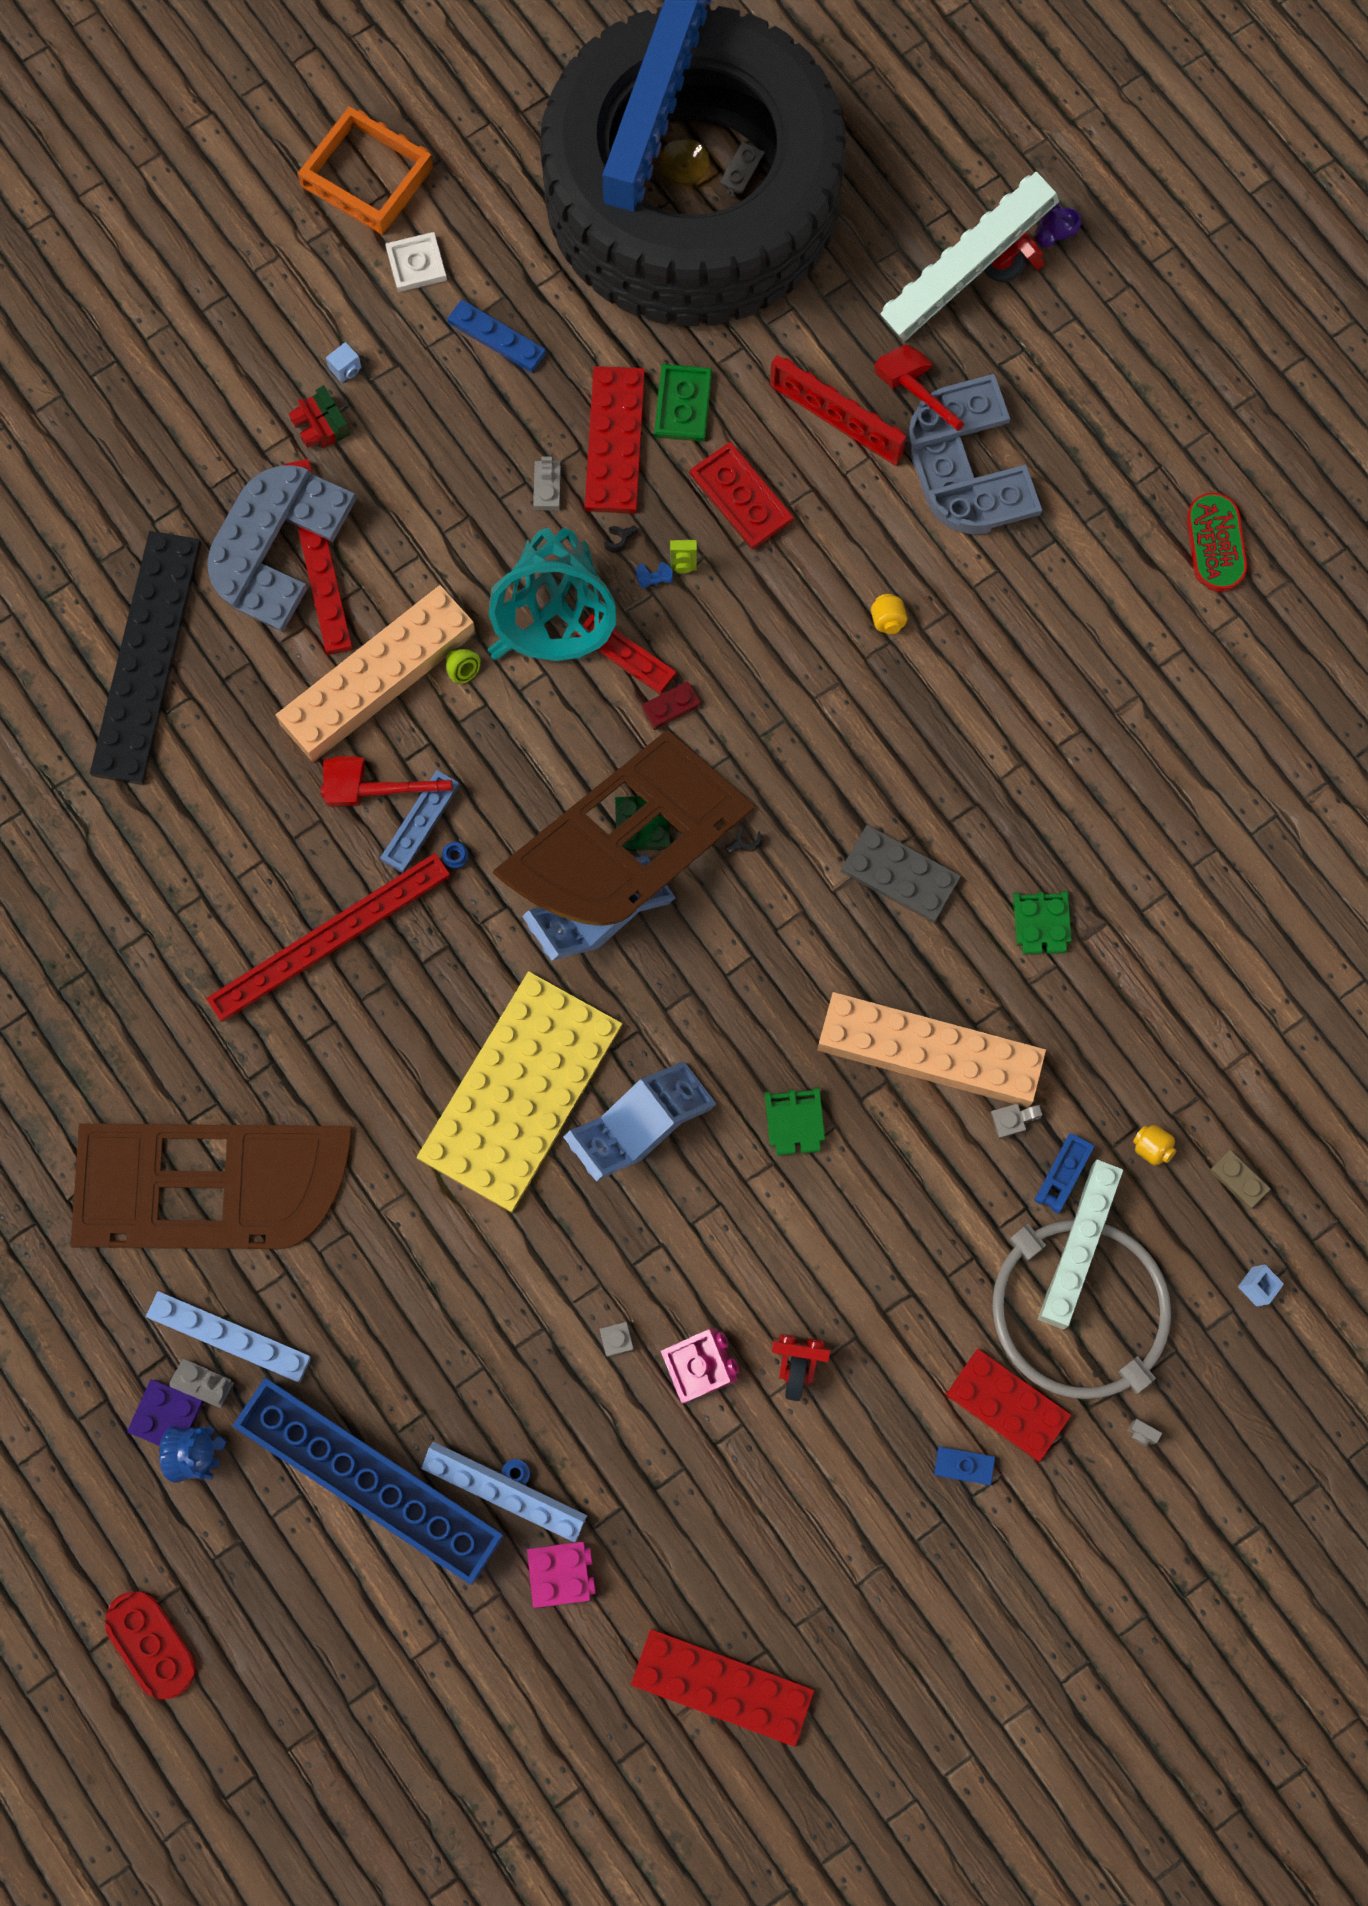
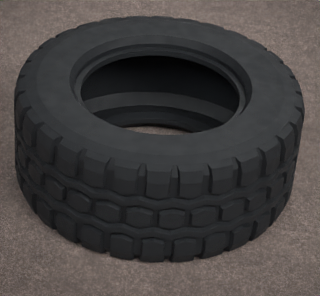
M707 4L704 26H699L698 44L696 48L692 47L690 51L692 54L690 67L688 70L684 69L683 71L684 83L681 91H676V106L673 114H668L667 120H669V123L684 120L710 121L739 132L751 141L757 149L765 152L763 157L770 168L768 175L761 185L741 202L724 210L708 214L687 215L673 213L657 208L644 200L641 203L637 202L634 212L604 204L602 174L662 7H658L655 14H652L649 10L629 16L627 24L618 21L603 30L600 38H592L579 50L577 57L571 59L561 73L559 80H557L549 96L541 125L540 153L548 220L553 236L557 239V245L567 262L572 265V269L588 286L593 285V290L611 304L618 302V307L638 317L646 314L647 320L669 324L671 320H675L678 326H699L700 321H705L707 326L729 322V317L739 320L757 313L760 306L766 309L785 296V292L790 293L807 277V273L813 270L823 256L824 250L829 245L833 236L840 210L846 155L845 124L842 119L839 101L826 74L819 64L816 65L815 59L800 43L794 44L793 37L777 26L769 28L768 21L749 13L742 17L740 16V10L717 6L715 10H711L710 5Z

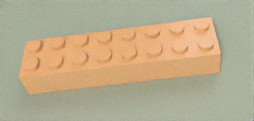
M439 585L279 711L276 717L280 726L314 763L444 660L449 651L456 650L476 634L474 622L443 587Z
M833 992L817 1051L1029 1108L1034 1100L1046 1049Z

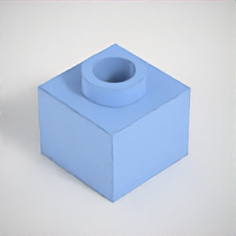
M346 342L326 357L329 370L341 383L355 377L362 368L359 356Z
M1264 1264L1252 1267L1238 1288L1257 1307L1270 1304L1284 1283Z

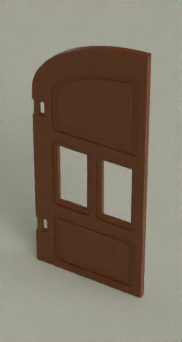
M667 729L495 868L493 874L530 902L560 917L589 925L606 926L617 924L630 917L642 904L651 899L717 842L722 835L753 811L755 805ZM623 783H626L647 803L608 834L586 814ZM661 814L682 835L644 866L622 845ZM722 821L725 825L717 830L714 826ZM637 893L640 898L632 903L629 899Z
M79 1123L70 1247L278 1250L295 1246L308 1238L320 1226L336 1199L346 1170L352 1127ZM163 1139H227L225 1171H161ZM160 1188H224L222 1221L158 1220ZM112 1234H127V1240L111 1241ZM250 1235L266 1236L265 1242H250Z

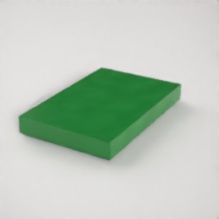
M661 364L654 438L705 442L712 368Z

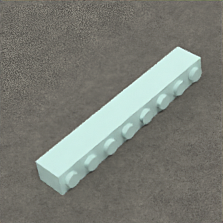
M1037 172L1032 176H1026L1012 194L1008 193L1000 200L998 207L993 211H988L981 217L980 223L976 227L964 232L960 241L954 247H948L934 265H928L923 270L920 278L915 282L907 284L898 298L886 303L883 311L880 313L885 322L905 342L1059 202L1056 192Z

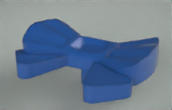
M660 562L658 571L649 573L642 563L636 568L637 581L641 588H646L650 584L657 586L659 582L671 583L673 581L672 568L664 562Z

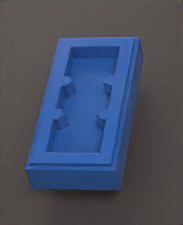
M938 1447L934 1476L990 1486L995 1457Z

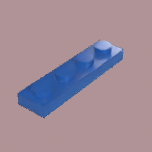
M462 299L447 318L448 324L530 373H533L546 355V349Z

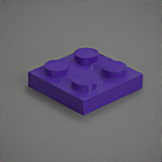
M150 1379L127 1433L160 1446L164 1433L170 1427L177 1426L187 1430L193 1427L204 1401Z

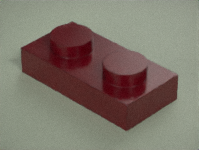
M687 681L642 704L641 707L652 728L655 730L700 707V701Z

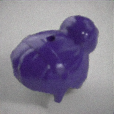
M1057 203L1041 218L1040 226L1035 230L1036 243L1043 247H1049L1056 240H1063L1074 236L1081 226V215L1071 208L1061 209Z

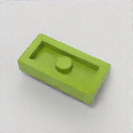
M670 540V566L672 571L681 574L697 571L696 540Z

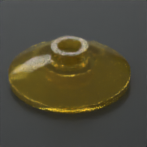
M678 139L664 147L660 154L659 166L662 174L669 181L680 185H688L704 177L709 167V156L700 143L690 139Z

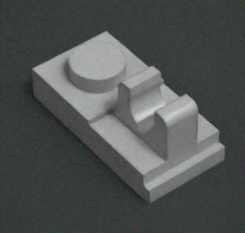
M542 456L541 461H535L533 507L534 510L560 511L561 461H552V457Z
M182 1359L170 1380L171 1388L219 1408H222L234 1386L231 1379L185 1359Z

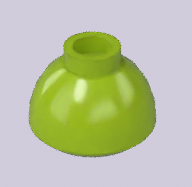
M454 649L446 655V671L454 683L464 684L472 680L478 673L481 660L475 652L468 649Z

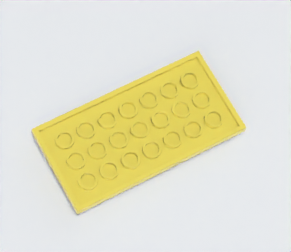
M528 971L416 1158L513 1213L622 1028V1023Z

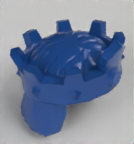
M177 1426L170 1427L164 1433L159 1449V1463H161L160 1467L164 1477L174 1483L194 1478L211 1480L213 1478V1473H210L211 1468L219 1467L220 1463L219 1459H214V1450H223L227 1441L222 1436H216L212 1439L210 1434L214 1433V1429L211 1426L206 1428L203 1426L190 1428L188 1430Z

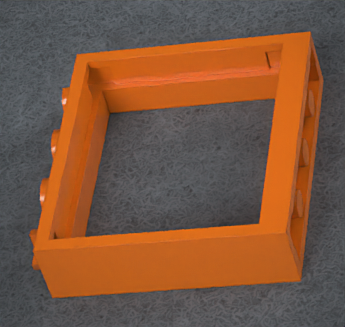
M349 106L297 174L302 188L383 235L434 167L431 153L425 147L416 146L406 136L392 132L384 123H377L370 119L365 112L357 111ZM353 126L415 162V165L380 211L317 174Z

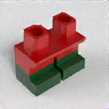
M323 385L315 390V395L306 400L299 399V407L288 413L295 428L306 423L309 424L310 428L300 432V436L307 448L319 443L324 448L350 436L345 419Z

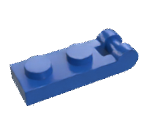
M1069 1133L1034 1201L1039 1204L1045 1203L1052 1207V1211L1059 1214L1095 1145ZM1051 1186L1061 1191L1057 1198L1048 1193Z

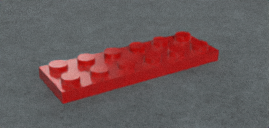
M776 355L771 362L770 387L894 466L899 464L902 460L906 436L898 427L889 426L877 414L869 413L861 408L855 400L847 399L840 395L833 386H826L818 381L814 374L808 371L804 372L796 367L792 360Z
M593 367L585 492L586 512L636 514L644 368Z
M652 1629L649 1631L631 1686L793 1747L796 1746L814 1692L811 1688Z

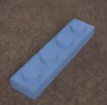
M436 770L430 781H437V779L452 780L453 790L422 792L380 857L382 862L401 873L408 869L460 787L459 782Z

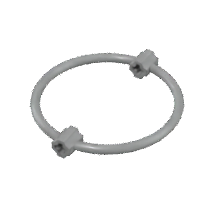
M1074 1220L1052 1223L1036 1231L1027 1224L1009 1239L1014 1245V1249L1002 1264L994 1286V1323L1006 1354L1013 1364L1032 1382L1062 1396L1078 1399L1101 1398L1119 1393L1129 1387L1135 1394H1138L1156 1379L1150 1370L1162 1354L1170 1331V1296L1167 1284L1158 1265L1136 1240L1123 1231L1104 1224L1101 1234L1118 1241L1132 1251L1141 1260L1152 1277L1159 1298V1328L1154 1344L1146 1358L1141 1361L1137 1356L1118 1371L1122 1377L1121 1379L1098 1387L1085 1388L1064 1385L1036 1371L1018 1352L1011 1340L1005 1322L1004 1295L1009 1276L1018 1260L1023 1256L1028 1261L1046 1246L1042 1241L1043 1239L1058 1233L1071 1231Z

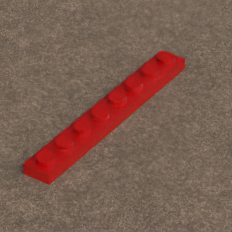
M309 459L283 464V466L291 465L308 469L312 474ZM297 526L326 654L328 656L353 650L328 540Z

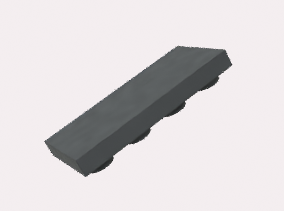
M866 825L840 871L932 923H935L961 877L957 873L869 825Z

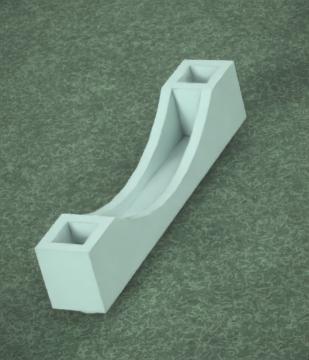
M1096 1160L1091 1166L1067 1243L1037 1320L1062 1330L1069 1326L1123 1169L1100 1160Z

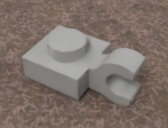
M1018 1104L991 1111V1116L998 1138L1001 1139L1025 1132L1024 1123L1041 1119L1042 1112L1039 1105L1020 1111Z

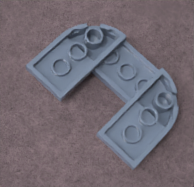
M995 374L946 386L930 393L964 422V426L960 431L948 425L923 401L919 403V407L912 415L910 421L908 448L927 505L939 521L949 528L962 533L985 534L990 533L991 528L1041 515L1042 508L1027 465L974 478L960 436L1009 424L1010 417Z
M285 465L261 472L242 489L211 545L208 556V573L214 589L235 610L284 632L308 587L305 583L262 564L265 555L285 520L333 542L358 497L355 493L311 474L308 469Z

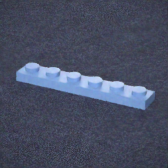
M157 1291L146 1315L147 1318L298 1383L301 1382L312 1358L307 1354Z
M432 1442L421 1468L574 1543L587 1515L435 1442Z

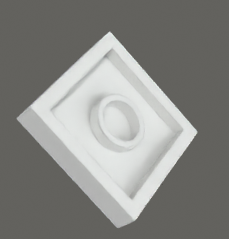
M434 232L385 244L398 292L447 281Z

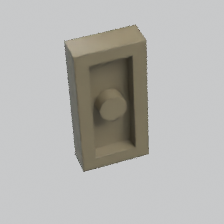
M1231 1150L1209 1170L1249 1210L1270 1190Z

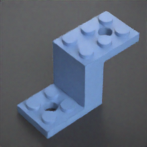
M647 855L635 857L644 866L651 862ZM666 885L651 899L642 904L630 917L617 924L606 926L575 922L553 914L541 907L528 910L522 917L528 924L529 930L542 945L545 954L553 961L599 949L639 911L668 905L676 897ZM636 893L629 900L634 903L640 896Z
M683 1061L640 1079L600 1118L570 1130L564 1136V1139L569 1144L570 1149L584 1164L587 1172L597 1182L642 1161L681 1123L710 1111L716 1105V1102Z

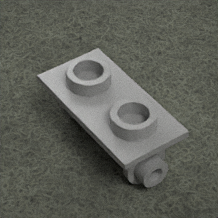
M744 142L741 143L719 184L727 187L728 190L726 192L729 196L735 197L743 193L762 159L764 151Z

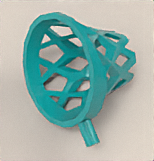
M549 528L539 530L532 541L529 539L526 541L521 557L515 567L491 588L489 617L494 631L500 639L488 648V652L494 660L500 659L510 650L514 649L518 653L531 658L560 661L580 658L599 649L607 642L616 625V601L606 584L600 580L593 566L590 547L586 540L580 543L575 532L566 528H562L555 536ZM543 539L547 541L538 550H535ZM568 539L574 549L570 551L562 543L564 540ZM551 554L560 557L559 559L554 561H547L544 559L545 557ZM549 572L565 574L559 586H557L552 574ZM535 573H541V574L535 579ZM525 577L526 587L517 592V586L521 578ZM512 583L514 584L512 598L504 602L505 592ZM588 583L593 585L594 592L588 587ZM545 584L551 599L540 611L536 593ZM571 584L577 590L578 595L574 612L564 599ZM598 590L603 596L605 603L599 599ZM528 605L534 621L523 630L515 624L516 608ZM584 606L595 609L594 630L591 632L578 621ZM599 611L602 612V613H604V615H603V617H602L600 623H599ZM557 614L568 624V627L562 638L550 639L544 624ZM574 630L582 636L570 638Z

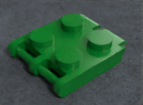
M1041 891L1032 895H1019V892H1013L1016 946H1022V954H1041L1042 945H1046L1047 954L1066 953V944L1071 943L1068 892L1061 891V894H1044Z
M813 1087V1090L795 1092V1089H790L788 1093L770 1094V1091L764 1092L769 1146H775L776 1156L795 1154L796 1144H800L801 1153L820 1152V1142L825 1141L819 1087ZM814 1096L812 1099L796 1100V1097ZM771 1099H790V1101L771 1102Z

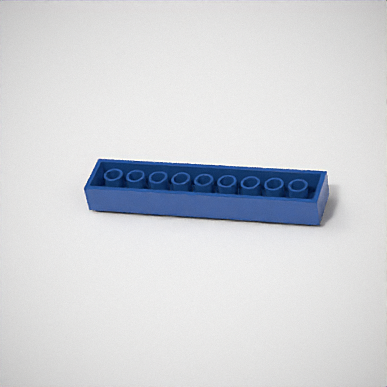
M713 0L664 1L602 174L604 204L634 212L637 202H642L645 194L644 182L645 180H650L653 171L652 159L653 157L657 158L661 147L659 140L661 135H666L669 120H667L668 114H673L677 100L675 98L676 91H681L684 83L683 71L684 69L688 70L692 59L690 51L692 47L696 48L698 44L699 26H704L707 17L706 6L707 4H712Z
M266 1378L263 1379L232 1425V1427L470 1585H474L504 1538L503 1534Z

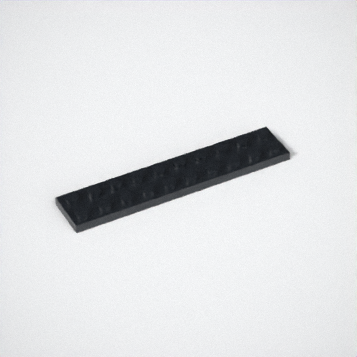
M149 531L90 769L92 777L144 785L202 544L200 539Z

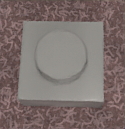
M627 1322L599 1329L606 1357L633 1351Z
M1138 1419L1133 1420L1127 1429L1128 1432L1133 1434L1132 1439L1144 1446H1147L1148 1443L1151 1445L1156 1444L1162 1434Z

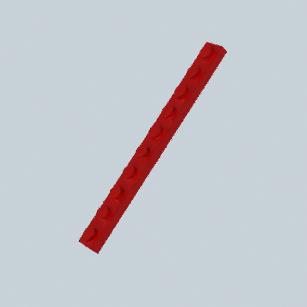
M436 853L432 854L208 996L206 1000L221 1023L444 882L450 878L449 872Z

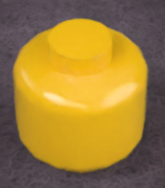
M884 594L879 596L871 606L874 625L878 631L896 634L906 625L908 618L901 598L893 594Z
M1156 1124L1142 1127L1133 1141L1135 1152L1153 1166L1159 1165L1163 1161L1168 1163L1176 1153V1149L1173 1148L1175 1144L1173 1135Z

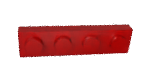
M593 614L583 624L589 632L594 630L595 615ZM613 629L607 642L596 650L660 695L676 676L675 670L615 629ZM576 632V637H582Z

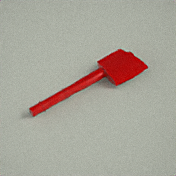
M902 345L890 353L882 355L874 363L875 374L892 389L903 385L913 395L926 403L931 410H934L942 417L948 425H951L957 431L963 428L964 422L947 409L939 399L932 396L915 379L933 366L917 349L910 345Z
M340 756L323 760L324 785H321V796L325 798V803L329 807L360 806L361 796L453 790L452 780L437 779V781L363 783L364 757Z

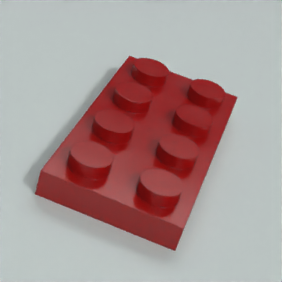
M728 442L689 470V475L751 550L793 522V516L731 442Z
M978 1348L945 1394L950 1400L1037 1462L1041 1461L1071 1416V1414Z

